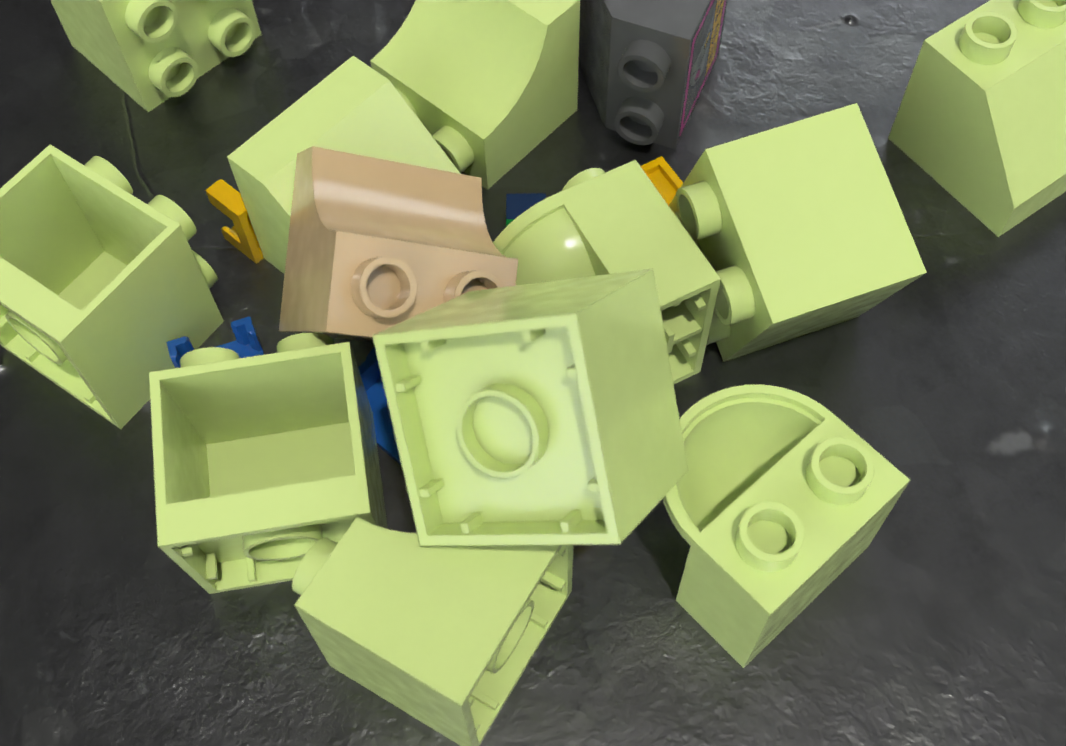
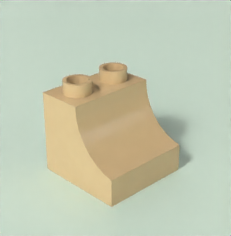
M314 146L297 153L279 323L280 332L298 334L314 332L326 334L333 338L374 342L372 335L469 291L516 286L518 259L508 258L501 254L493 244L487 230L482 203V178Z

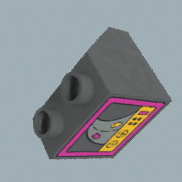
M580 0L578 66L605 128L617 131L622 138L633 144L648 145L656 143L676 150L719 57L728 0Z

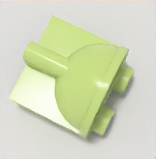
M636 160L608 172L600 168H590L578 173L566 183L561 192L545 198L524 211L493 241V244L501 254L508 258L518 259L516 286L653 269L673 385L701 372L721 278Z
M761 384L734 386L712 393L699 400L680 417L688 471L663 497V502L671 521L690 545L676 601L743 668L868 548L910 481L908 477L820 403L793 390Z

